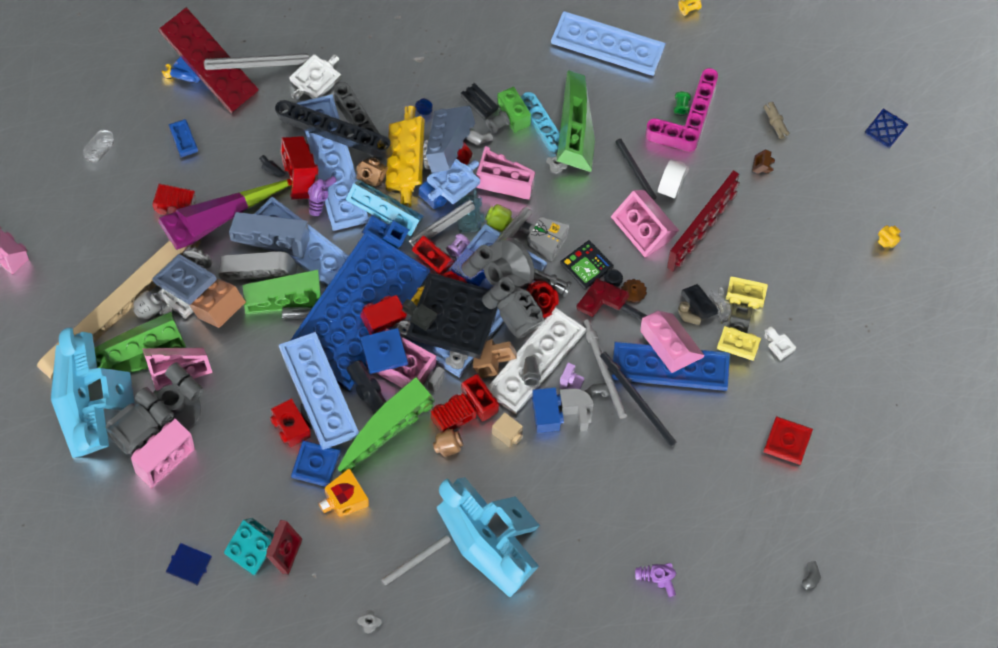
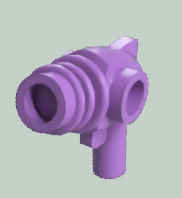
M334 176L325 181L318 179L309 188L310 215L320 216L325 204L323 201L328 198V187L337 181Z
M672 563L664 565L652 564V568L648 565V568L644 566V569L642 566L636 567V580L642 581L644 578V581L648 579V582H650L652 579L653 583H658L659 588H666L668 597L676 595L671 580L675 578L677 573L673 569Z

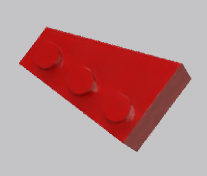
M304 136L282 137L280 154L284 171H288L290 179H287L288 186L292 185L291 200L309 199L308 190L315 183V175H318V165L314 163V156L310 153L309 144L306 143Z

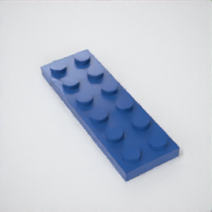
M615 342L613 361L618 363L621 367V372L629 382L724 391L728 389L730 353L701 350L704 354L703 358L671 373L651 345ZM612 375L613 380H618L615 375Z

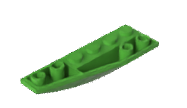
M568 70L557 161L591 172L595 135L585 75Z
M172 312L132 328L95 347L97 368L124 372L148 369L142 348H187Z
M414 378L389 399L370 418L338 467L341 473L348 469L352 471L358 462L368 458L371 452L382 446L405 426L414 424L419 419L418 415L423 411L426 413L434 406V398L417 378Z

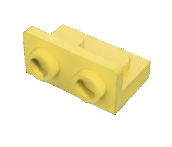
M724 326L717 349L754 361L761 338L752 333L747 334L736 328Z

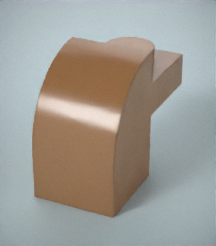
M492 339L488 340L481 359L473 358V368L480 378L498 375L499 363L517 359V352L510 341L495 344Z

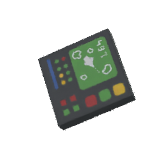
M590 240L560 261V264L584 289H587L597 278L600 279L606 272L614 268V265Z

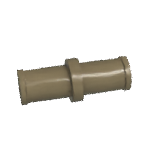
M769 102V107L767 105L763 107L770 119L769 123L776 130L779 139L785 138L784 134L788 136L790 133L783 122L784 118L779 114L774 102Z

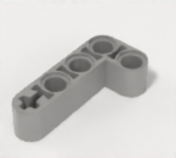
M286 252L225 255L221 257L218 276L225 280L279 278L296 274L297 264Z

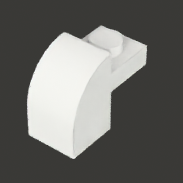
M670 160L657 192L675 198L690 167L686 166L684 162Z

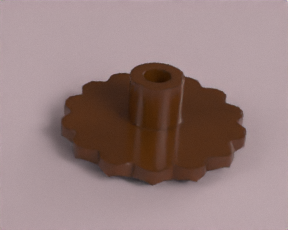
M627 280L621 286L622 290L629 293L628 302H640L647 295V287L640 280Z

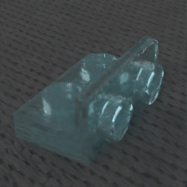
M473 190V195H465L455 203V208L468 200H471L475 205L473 211L457 221L459 233L480 231L481 223H484V213L480 212L479 207H482V198L477 195V190Z

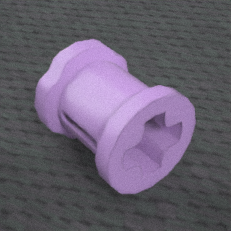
M457 234L454 242L446 247L447 252L454 258H458L462 251L470 244L468 238L462 234Z

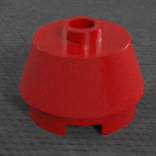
M536 281L525 288L541 309L543 318L551 316L555 306L559 303L557 291L544 281Z

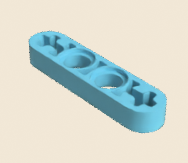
M531 92L524 93L521 99L531 113L532 125L548 150L557 153L558 146L552 144L551 137L553 136L555 143L559 142L560 133L536 95ZM527 99H528L529 101H532V107H533V108H531V105H530L529 102H526ZM539 112L543 116L536 119L533 117V114ZM544 126H548L551 128V131L545 133L541 129Z

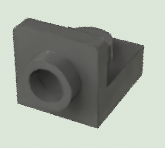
M734 304L729 328L733 327L741 332L748 333L753 308Z

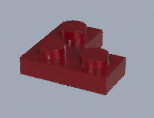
M597 278L576 307L578 311L594 317L603 303L620 310L630 296L627 291Z

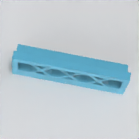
M361 180L353 184L346 198L347 201L388 224L394 220L409 229L407 233L409 236L413 235L417 225L424 217L422 214L404 204H400L397 200Z

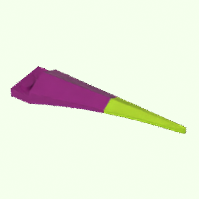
M287 179L176 209V212L160 217L158 223L176 250L194 244L211 231L232 219L236 212L242 213L271 195L289 187Z

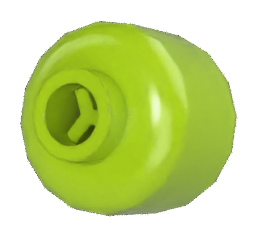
M496 204L494 207L490 206L485 216L487 225L499 232H503L514 218L511 217L512 211L499 204Z

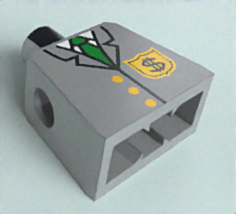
M539 217L535 225L525 221L521 232L528 234V247L552 262L568 235L569 225Z

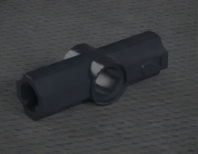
M359 360L348 366L346 370L356 385L358 396L367 403L374 415L386 403V400L381 393L378 381L371 377L363 362Z

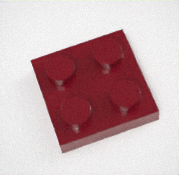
M279 521L271 544L267 548L266 557L282 574L289 575L303 539L287 521Z

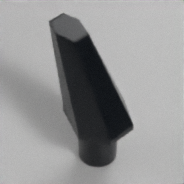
M265 155L259 158L262 163V169L279 177L286 175L273 160H268Z

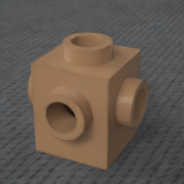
M367 158L358 164L356 178L370 186L377 187L383 183L388 167L381 164L376 158Z

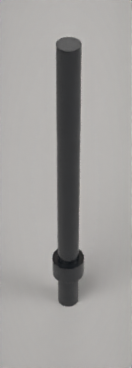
M606 351L603 352L600 357L608 366V371L611 375H615L670 447L674 446L677 441L621 372V367L618 363H614Z

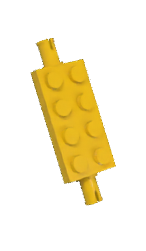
M406 106L404 107V120L389 124L388 138L393 147V155L387 159L386 189L389 192L394 190L400 191V204L411 207L412 192H414L415 185L422 184L425 119L422 116L415 117L416 107Z

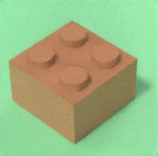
M216 278L217 280L189 306L198 319L220 328L246 301L234 285Z

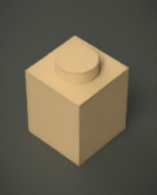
M506 413L492 426V434L508 447H511L514 443L517 444L523 437V426Z

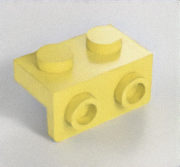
M731 276L726 300H729L731 304H748V307L753 309L763 308L768 284Z

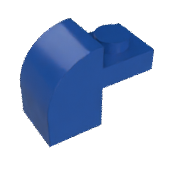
M371 215L362 233L365 234L368 230L398 249L403 244L409 229L394 220L386 224Z

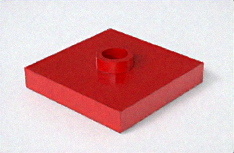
M776 416L763 452L801 465L813 429Z

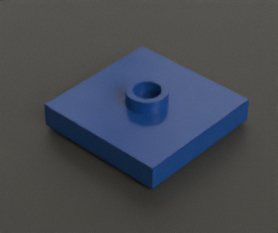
M398 328L360 337L370 374L408 365Z
M303 440L291 478L326 487L332 481L341 451L331 447L322 450L320 444Z

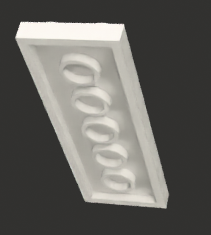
M557 308L553 310V314L545 319V322L538 327L517 352V359L510 360L487 387L497 402L515 415L532 397V390L538 389L586 332V328ZM529 356L536 358L541 375V380L536 386H526L524 381H522L525 358Z

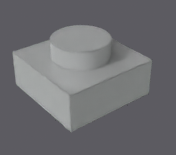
M438 366L435 371L430 372L427 378L428 390L436 392L445 378L444 369Z

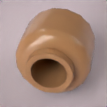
M453 429L436 434V442H433L436 453H441L443 457L459 453L461 446H463L460 433L458 431L455 432Z

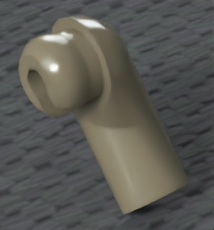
M685 301L681 302L678 307V313L682 320L700 326L701 319L698 315L691 313L689 309L690 304Z

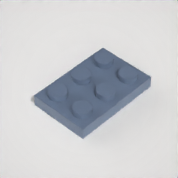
M180 254L152 278L157 286L189 305L217 280L214 274Z

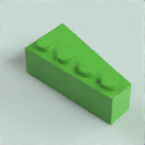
M318 270L243 285V298L246 301L244 304L245 314L282 311V307H314L321 297Z

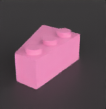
M485 146L476 176L480 179V184L475 188L530 200L534 187L535 171L516 161L513 163L505 159L504 155H498Z
M142 348L156 391L164 386L172 385V381L165 375V372L169 366L176 362L194 379L212 373L204 348Z

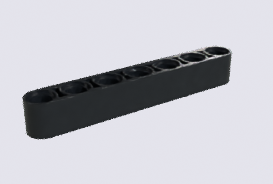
M280 100L275 105V111L283 123L382 159H388L393 155L392 144L386 136L287 100Z

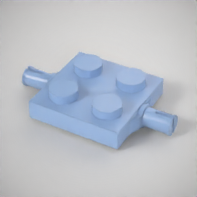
M455 159L450 170L432 173L427 177V182L435 190L428 194L429 199L433 201L442 195L452 204L456 203L480 184V179L473 173V170L479 167V162L473 160L470 164L466 165Z

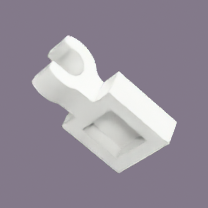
M772 326L765 330L764 336L771 342L768 347L780 361L796 350V346L785 333L779 336Z

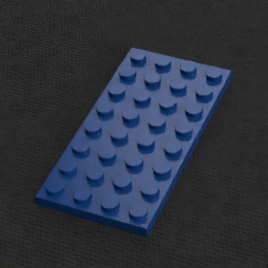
M367 230L291 340L316 332L337 383L350 391L355 383L346 368L359 360L367 367L360 337L370 334L360 317L363 307L370 303H379L386 296L393 297L395 295L398 296L403 306L406 299L411 300L418 291L417 288L422 286L431 270Z

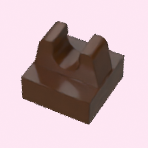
M765 149L756 154L752 171L757 174L761 172L768 174L774 171V168L770 167L771 164L775 163V159L771 157L772 152Z

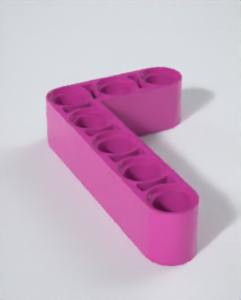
M708 68L702 72L685 126L660 119H650L646 127V138L651 142L683 151H694L697 148L716 89L717 71Z

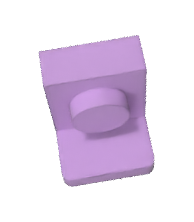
M567 364L560 378V389H581L584 377L575 373V365Z

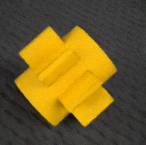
M886 225L878 233L880 238L878 242L884 248L888 246L893 248L901 240L899 235L901 231L895 225L891 227Z

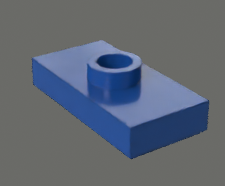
M186 119L168 124L180 157L198 152Z

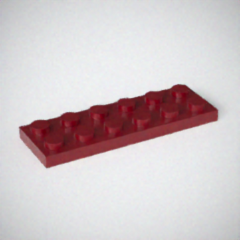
M187 7L159 28L158 31L231 114L259 91L240 68L206 70L204 68L205 59L231 57Z
M734 170L731 172L671 248L667 265L669 270L674 272L677 267L680 268L686 259L685 256L694 251L696 242L704 238L707 228L715 224L718 214H723L729 200H734L738 193L736 189L740 184L738 182L739 173Z

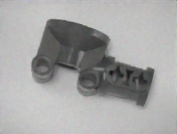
M504 238L490 246L481 245L462 264V272L468 277H473L484 269L485 276L493 287L483 295L482 302L489 309L498 307L502 319L511 333L518 339L531 333L545 322L541 309L531 294L524 289L533 282L534 266L529 253L517 240Z
M178 362L169 366L165 372V375L172 381V385L164 386L154 392L148 387L142 388L135 396V400L139 404H129L106 424L105 428L109 436L125 454L133 455L138 448H142L147 444L150 437L157 435L162 431L166 423L172 422L174 419L188 431L199 420L201 414L199 398L203 394L204 389ZM168 399H179L178 402L174 405L169 406L164 404V402Z

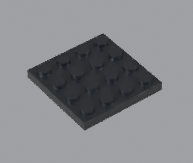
M429 273L417 307L423 304L436 312L437 318L426 331L411 322L406 339L481 359L498 311V307L489 309L482 302L483 295L490 289Z

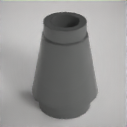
M529 356L525 358L522 381H524L526 386H536L541 380V375L536 358Z

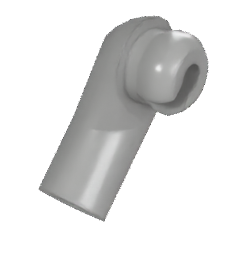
M469 129L470 134L466 137L468 141L475 145L493 141L490 132L481 135L473 129Z

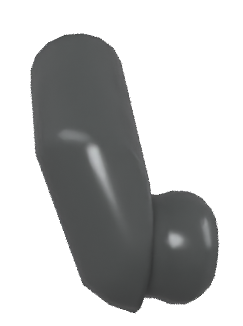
M606 383L593 384L585 390L591 398L597 393H601L603 397L610 395Z
M816 561L807 563L809 575L807 579L802 581L805 589L815 588L821 579Z

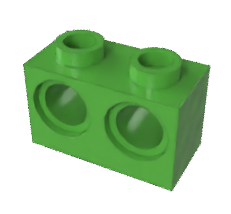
M513 86L498 93L497 105L509 117L510 127L515 133L531 125V113L515 87Z

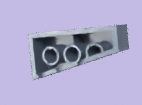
M470 106L434 111L426 157L432 173L451 169L458 156L457 151L462 149L464 145L463 140L469 136V129L475 125Z
M236 212L229 230L231 241L275 252H286L289 255L300 258L304 257L310 239L307 221Z

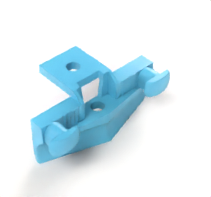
M69 327L60 332L59 345H56L51 402L72 458L81 457L109 446L103 408L123 410L129 404H135L130 372L97 368L92 333L81 332L74 335L73 328ZM101 379L104 399L90 401L88 385Z
M466 477L458 478L453 484L449 479H445L439 486V493L444 500L436 508L458 549L468 561L511 597L539 567L515 536L536 531L540 525L516 496L487 504ZM495 513L509 527L498 538L487 526Z

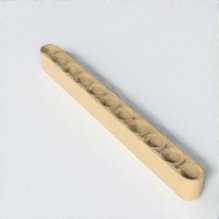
M169 240L74 327L73 334L76 335L81 332L92 333L93 343H95L134 307L135 299L145 291H151L157 286L152 280L154 276L178 254L183 256L185 249L188 247L197 248L201 240L178 250L174 248ZM56 345L37 364V367L51 380L53 379Z

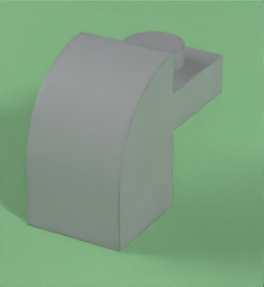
M580 389L560 390L561 412H563V415L577 414L580 431H588V424L592 423L590 412H593L594 405L590 395Z

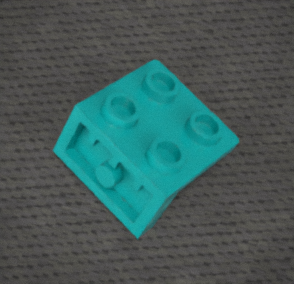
M254 518L244 519L224 550V554L255 575L267 558V548L271 544L274 533Z

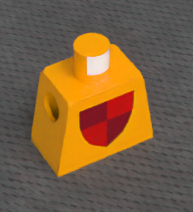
M350 469L346 470L324 488L327 499L318 503L323 513L334 509L339 517L369 506L368 497Z

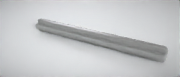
M305 53L205 59L204 68L206 70L302 65L309 59V55Z

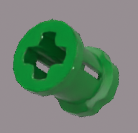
M684 91L677 92L675 94L676 107H674V113L681 116L688 115L690 112L689 101L691 100V94Z

